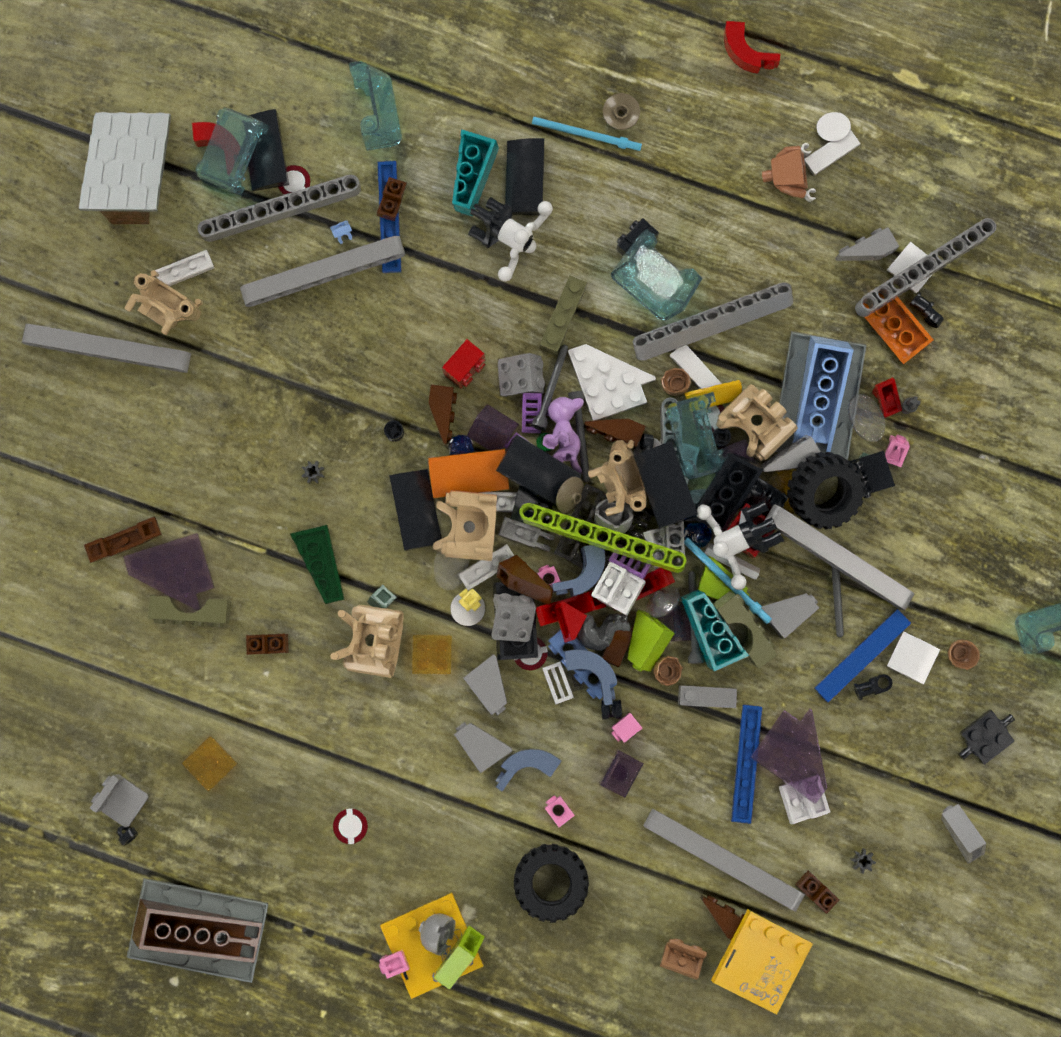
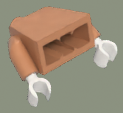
M804 143L801 147L788 146L782 149L771 160L772 169L762 171L763 182L773 181L774 186L780 192L792 197L805 198L808 202L816 199L809 195V192H816L814 188L806 191L808 184L804 157H808L811 151H805L804 149H807L809 144Z

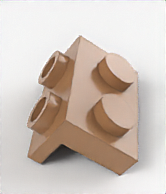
M669 939L664 948L660 967L697 980L707 952L702 951V948L699 946L686 945L680 939Z

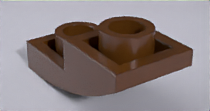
M391 177L388 178L377 216L392 221L396 220L407 182Z
M630 627V631H615L610 646L605 649L602 657L607 663L618 668L620 667L630 644L633 628Z
M288 634L246 635L247 655L289 653Z
M809 870L795 884L826 914L840 900Z

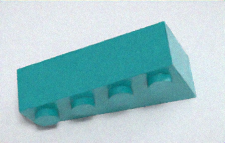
M461 129L452 204L455 211L473 217L474 215L470 214L471 209L476 210L473 206L479 203L499 147L495 139Z
M697 589L680 597L708 668L717 671L749 656L704 592Z

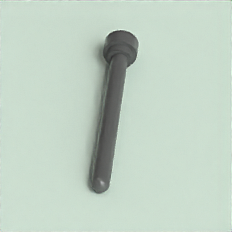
M562 345L539 415L533 418L531 426L537 430L545 431L547 428L546 415L568 351L567 345Z
M583 391L568 393V398L571 400L575 398L584 399ZM580 408L574 414L577 435L581 442L579 453L583 481L588 483L590 481L588 475L589 463L582 409Z
M832 567L836 635L841 638L844 636L840 571Z
M694 571L688 573L689 593L696 590V574ZM690 623L692 652L688 656V664L704 663L703 655L699 651V644Z

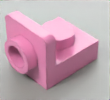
M890 435V442L885 452L887 462L902 467L910 448L909 442L903 436L896 435L895 437Z
M403 949L388 956L385 955L380 959V970L382 974L386 975L387 979L410 969Z

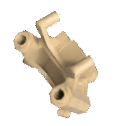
M155 270L151 271V276L142 273L135 276L134 284L140 290V295L132 294L125 306V310L131 312L136 302H141L142 304L137 311L163 326L161 332L165 335L179 321H196L200 318L201 311L199 306L203 305L202 300L196 299L194 303L186 296L157 279L159 273Z
M750 384L718 415L719 418L717 419L716 426L720 429L738 427L744 430L750 440L746 454L749 457L754 456L761 462L768 459L798 427L790 418H783L787 411L780 403L776 401L771 406L770 402L773 398L766 390L761 389L759 391L754 385ZM754 415H760L763 418V422L761 425L756 426L752 424L751 418Z
M617 440L612 445L609 461L603 463L601 467L588 471L590 478L598 476L600 483L604 482L608 491L606 497L609 503L616 501V506L605 510L607 516L622 512L624 510V502L630 504L634 511H642L646 507L647 493L634 460L635 455L631 449L634 446L633 440H630L627 444L623 440Z
M451 490L450 493H446L445 503L438 501L436 507L450 517L452 528L447 537L433 544V549L441 552V554H445V557L492 561L497 495ZM468 521L473 522L475 525V530L471 533L466 532L463 528L464 524Z
M366 605L353 607L352 616L344 610H339L338 616L351 626L353 638L347 648L332 653L330 655L331 659L338 660L344 658L343 666L347 671L388 678L393 677L403 630V612ZM370 634L374 635L373 646L366 644V637Z

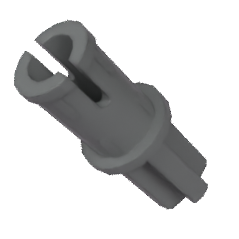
M916 396L905 399L901 404L903 406L901 412L904 414L915 412L921 401H918Z

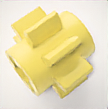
M465 588L459 594L461 599L458 602L467 611L471 609L476 611L481 606L479 601L482 598L473 588L470 591Z

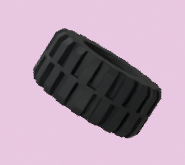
M822 452L816 453L815 457L812 455L807 457V461L804 463L801 461L797 465L799 468L791 474L793 476L792 480L788 481L790 490H787V497L790 498L788 502L793 511L809 525H813L818 529H832V526L838 528L842 526L843 522H849L851 520L850 517L858 513V507H861L863 504L862 497H865L866 490L863 489L865 487V480L862 478L860 470L844 457L832 452H826L825 454ZM837 476L838 486L833 497L825 503L815 505L814 496L818 486L824 480Z
M553 843L552 845L542 844L540 847H534L522 857L516 867L514 874L516 899L519 901L521 908L528 912L529 916L532 918L536 917L539 921L545 922L546 920L550 921V923H555L557 920H566L570 915L573 916L577 913V910L583 906L584 900L588 895L589 879L585 865L574 851L569 850L568 847ZM547 864H555L562 867L570 879L567 893L556 901L541 899L533 889L534 874L540 867Z

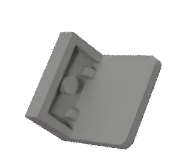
M527 353L499 359L500 395L506 397L527 392L543 394L545 381L543 378V361L541 356Z
M494 594L493 602L496 613L491 634L494 640L528 642L536 611L533 599L526 595Z
M119 774L112 775V777L108 776L102 785L104 788L101 793H96L91 800L93 804L90 809L96 813L102 811L120 825L129 827L149 796Z

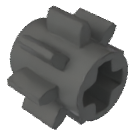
M308 461V466L302 467L305 474L301 476L303 478L308 477V484L312 480L319 484L318 479L320 477L325 478L321 472L325 468H319L318 461L315 464ZM315 469L318 473L317 475L313 474L311 477L309 471Z
M862 848L861 852L854 850L855 856L850 858L855 863L852 868L858 869L860 867V873L864 874L865 869L872 871V864H876L871 859L874 854L872 852L866 854V849ZM863 857L867 859L863 864L859 863V860L863 859Z

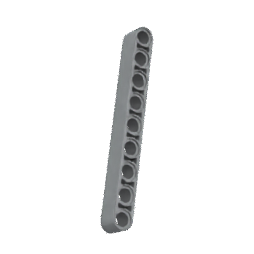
M346 175L203 220L198 225V232L205 241L212 242L357 196L361 191V185L355 175ZM349 183H356L353 189L347 188ZM333 188L338 189L336 194H330L329 192ZM314 194H320L319 199H311ZM296 200H302L299 206L293 205ZM277 206H284L282 211H275ZM260 211H266V214L263 217H258V213ZM242 217H248L245 223H240ZM230 222L228 228H222L223 223ZM212 228L209 234H204L205 229Z
M990 218L981 220L884 282L858 301L855 306L856 313L861 317L869 316L987 240L996 231V223ZM908 274L912 275L914 277V280L911 279L908 276ZM893 284L898 285L899 289H896ZM878 293L882 294L884 299L880 298ZM863 303L868 304L869 309L864 307Z
M392 236L245 284L240 287L245 306L252 307L397 260L405 256V251L400 236Z
M785 282L779 283L636 336L632 341L636 358L638 360H647L788 308L793 304L791 285Z
M25 324L22 343L29 346L188 373L191 353L186 351L33 324Z
M670 397L666 398L660 407L661 444L671 441L675 444L676 448L674 450L681 466L679 404L676 399ZM672 405L674 411L668 412L664 406ZM671 423L674 425L675 429L668 430L665 427V424ZM684 521L679 522L678 525L664 527L665 547L685 555ZM671 536L678 537L679 544H672L669 538ZM680 559V563L672 564L678 567L683 564V561Z
M775 504L772 506L765 520L772 517L777 526L776 531L779 530L782 535L902 611L906 610L915 595L912 591L785 509Z
M654 809L651 810L643 824L650 831L795 912L805 896L801 891Z

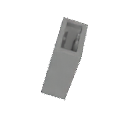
M806 593L762 606L761 609L772 618L768 624L781 639H785L819 607L816 605L818 601L811 594L808 596Z
M493 654L463 679L491 715L495 713L498 716L506 709L504 705L507 704L497 657Z
M464 722L455 728L457 730L454 734L480 773L513 751L509 745L472 723L467 725Z
M959 804L946 807L943 810L941 819L969 864L985 854L986 842Z

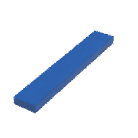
M396 161L377 162L379 205L383 198V191L388 178L397 179ZM399 211L395 221L380 217L381 240L392 236H400ZM401 258L382 264V272H402Z
M896 609L814 689L826 702H829L900 635L911 622Z
M742 705L731 815L732 822L751 824L762 716V707Z

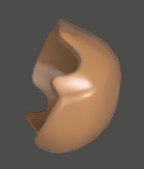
M673 368L665 372L663 378H661V384L667 394L678 397L688 391L691 379L689 374L683 369Z
M960 639L950 645L948 659L955 667L969 670L977 665L980 659V651L972 642Z
M664 656L655 663L653 673L660 684L670 686L677 683L681 678L683 667L677 657Z

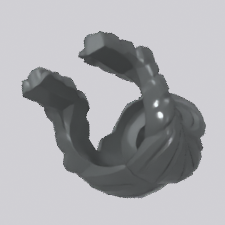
M618 613L610 614L604 619L602 625L597 627L593 616L587 615L578 633L581 644L591 650L602 651L610 646L615 631H630V624L627 622L628 616Z

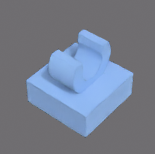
M347 220L330 227L334 238L337 237L340 244L343 243L341 239L343 235H348V238L352 240L350 233L352 229Z

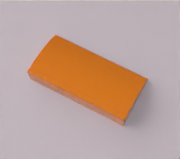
M878 293L879 297L884 299V296ZM899 297L869 316L864 317L902 364H905L934 340ZM863 303L864 307L869 309V305Z
M505 449L428 458L433 498L446 497V493H450V490L473 493L508 490V478L496 471L505 453Z

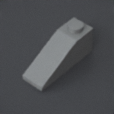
M805 435L761 464L764 472L799 468L797 465L801 461L804 463L810 455L815 457V454L820 453V450L813 438Z
M679 686L678 705L736 708L737 689Z

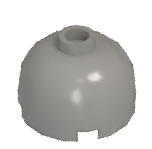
M608 499L599 502L594 515L595 524L623 534L626 533L633 521L632 508L624 502V510L622 512L607 516L605 510L616 506V501L609 503Z
M438 913L433 914L421 923L419 927L420 939L426 950L439 956L446 951L449 946L446 945L448 938L452 940L456 922L453 917Z

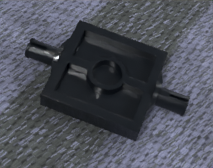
M989 709L960 732L967 748L958 753L961 756L960 758L965 760L969 755L974 754L982 764L988 763L1015 742L1007 729V726L1015 721V718L1009 714L1003 720H1000Z

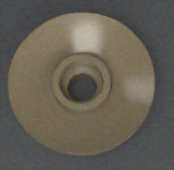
M614 94L606 100L603 106L604 120L610 127L617 130H626L633 127L640 116L639 104L629 94ZM623 112L624 116L621 117L617 113Z
M571 477L561 485L556 497V506L561 513L568 514L572 512L581 502L584 484L580 478Z

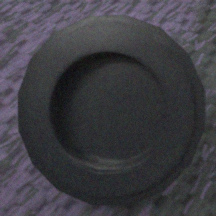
M120 826L117 829V834L120 837L118 841L122 846L129 844L138 836V832L134 827Z

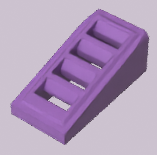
M523 393L522 433H541V430L526 427V423H532L533 419H526V416L539 415L542 402L541 393ZM526 400H538V403H526ZM526 408H538L537 411H526Z
M617 544V547L624 548V546ZM612 553L609 561L643 580L652 566L637 561L632 569L630 567L635 559L630 558L627 565L623 563L627 558L626 556H622L620 561H617L616 559L619 554ZM641 563L645 564L642 571L638 572L637 570Z

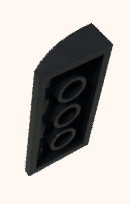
M276 109L258 112L241 118L252 191L288 186L287 166Z
M545 138L507 141L505 204L512 207V215H540L538 205L543 202Z
M518 435L511 440L496 469L497 472L557 507L556 497L561 485L571 477L580 478L582 475Z
M672 441L634 456L659 529L697 516L698 513Z
M729 452L695 508L697 509L700 505L709 506L711 515L721 527L722 532H725L762 473L763 468L761 464ZM697 516L692 518L710 527L706 520H701Z
M428 469L389 475L404 551L433 546L442 537Z
M502 582L493 583V599L494 594L523 595L507 588ZM536 614L528 642L496 640L497 660L538 658Z

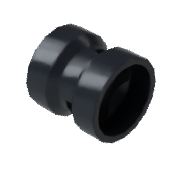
M392 420L386 423L384 433L390 441L398 442L404 436V429L400 422Z
M717 428L711 434L710 442L715 448H724L731 440V433L727 428Z
M601 700L602 720L609 719L610 717L622 719L621 700H614L613 704L604 705L603 700Z

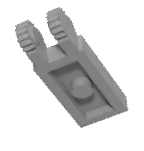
M507 517L504 518L498 534L507 539L550 552L551 548L548 545L538 543V537L541 536L547 540H554L555 538L551 534L542 532L541 529Z

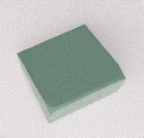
M382 585L370 596L367 602L372 607L387 609L397 597Z

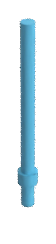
M533 117L532 120L534 125L618 145V148L622 149L629 148L640 151L642 147L641 143L629 141L625 137L617 138L538 117Z
M687 537L684 545L735 594H739L753 614L759 616L766 624L769 623L772 618L761 609L762 606L757 601L754 602L742 589H734L731 585V578Z

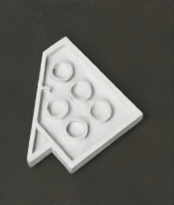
M587 344L568 350L593 421L601 420L647 403L641 385L655 381V376Z

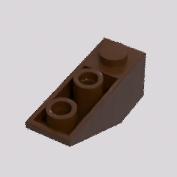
M431 385L429 406L444 446H447L448 441L452 440L453 430H450V423H454L455 412L452 411V406L457 402V393H454V387Z
M629 418L585 421L584 423L588 433L593 435L601 434L604 436L603 439L614 443V441L623 440L627 444L630 440H633V449L637 448L646 427Z
M518 555L499 562L496 577L507 588L545 604H550L553 589Z
M701 895V900L726 937L732 940L745 914L739 916L734 913V908L726 904L724 907L717 904L718 900L710 895H707V897Z

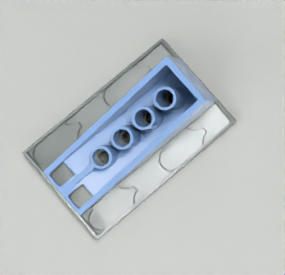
M791 331L779 403L787 411L783 418H790L797 425L798 429L775 452H781L803 436L808 435L813 438L820 452L824 454L832 452L848 460L866 344Z

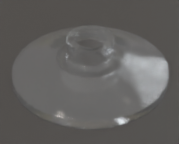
M667 586L654 592L645 604L646 613L653 618L662 617L670 613L680 600L679 591L675 587Z

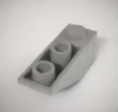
M888 227L883 230L879 228L871 233L872 236L869 238L862 237L855 241L856 245L852 247L847 245L840 249L835 259L836 261L880 260L895 252L899 245Z

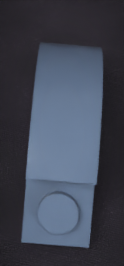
M593 545L582 547L583 568L580 575L574 580L552 583L550 586L553 589V593L556 592V595L567 594V590H569L570 597H574L593 587L604 569V549Z
M587 650L564 651L567 671L586 669L593 672L600 681L604 705L613 704L612 700H615L614 688H610V684H616L617 679L613 669L606 660Z
M540 749L518 751L502 763L501 767L506 772H501L495 780L498 783L496 788L503 791L513 775L525 767L537 768L551 777L561 763V760L553 754Z

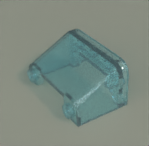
M362 61L349 63L355 89L361 88L366 96L370 95L374 115L364 117L360 124L366 150L398 145L402 139L390 76Z
M224 107L217 113V123L202 161L197 164L196 173L198 178L242 196L245 187L241 186V180L245 181L246 179L244 174L257 141H261L259 135L262 133L266 134L269 125Z
M646 229L639 235L611 272V277L652 314L666 321L685 310L702 277L694 269L678 270L654 249L657 239L653 233Z
M714 392L671 403L667 408L666 413L672 428L682 466L681 469L683 475L688 479H696L718 472L726 459L721 455L723 449L717 450L707 414L713 412L712 408L709 409L712 402L716 401Z
M1061 603L1024 613L1016 618L1015 628L1024 654L1041 653L1050 650L1054 646L1055 641L1052 632L1061 630Z

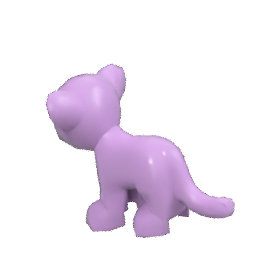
M559 397L553 400L548 408L546 416H549L556 425L552 435L547 434L544 436L543 445L548 449H554L559 444V449L553 454V457L562 463L570 461L572 468L581 474L582 469L577 461L581 442L569 421L574 413L583 406L584 400L581 398L571 400L567 397Z

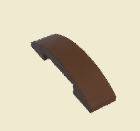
M154 516L116 534L87 543L84 547L90 563L140 546L157 538L162 533Z

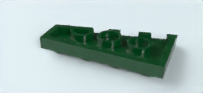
M328 525L290 533L325 604L345 600Z

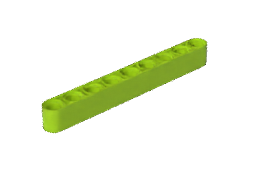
M526 503L520 508V516L526 524L675 573L682 572L686 567V556L679 551L532 503ZM527 510L534 511V515L529 518L525 517L524 513ZM545 516L553 518L548 524L543 523L542 519ZM569 522L571 526L569 529L564 530L561 528V524ZM587 528L589 533L586 536H582L579 534L580 529ZM600 534H606L608 539L605 542H600L597 537ZM619 540H624L627 545L624 548H619L616 546V543ZM637 546L645 548L643 554H637L634 550ZM656 552H661L664 558L656 560L653 555ZM675 558H679L683 561V564L677 567L672 564V561Z

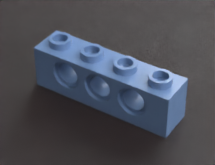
M561 630L548 640L550 643L548 647L555 655L557 653L560 654L563 658L561 662L565 667V653L562 649L564 644H571L574 650H587L577 637L575 640L565 643ZM586 669L573 670L575 672L573 675L580 684L584 682L588 687L586 690L593 699L597 697L600 700L603 697L600 681L596 684H591L588 681L589 674L593 672ZM617 683L610 684V688H613Z

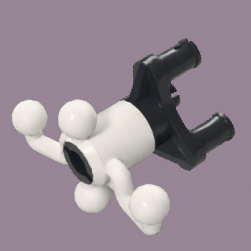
M490 197L486 203V208L491 211L484 209L477 203L473 206L476 210L471 209L470 214L484 221L487 231L485 232L476 225H473L468 233L470 237L480 241L486 248H490L498 241L512 248L508 267H501L498 271V277L501 281H509L512 278L518 263L519 252L533 253L535 251L536 243L533 240L534 235L532 231L537 230L552 213L553 209L550 202L543 201L538 205L540 215L534 222H529L526 227L512 220L511 206L504 205L493 197Z
M764 500L749 508L741 509L739 525L725 532H722L721 527L711 515L709 506L700 505L696 509L697 517L701 520H706L715 534L713 540L714 554L718 557L726 558L730 563L734 576L731 579V585L736 590L745 588L747 581L741 575L737 559L734 555L750 547L765 553L769 551V548L784 542L779 530L765 538L761 537L777 529L772 517L757 525L753 523L754 518L769 512Z

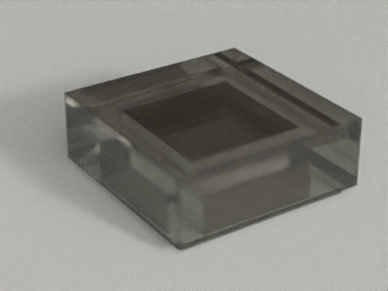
M575 671L567 673L572 692L588 688L584 682L580 684L573 676Z

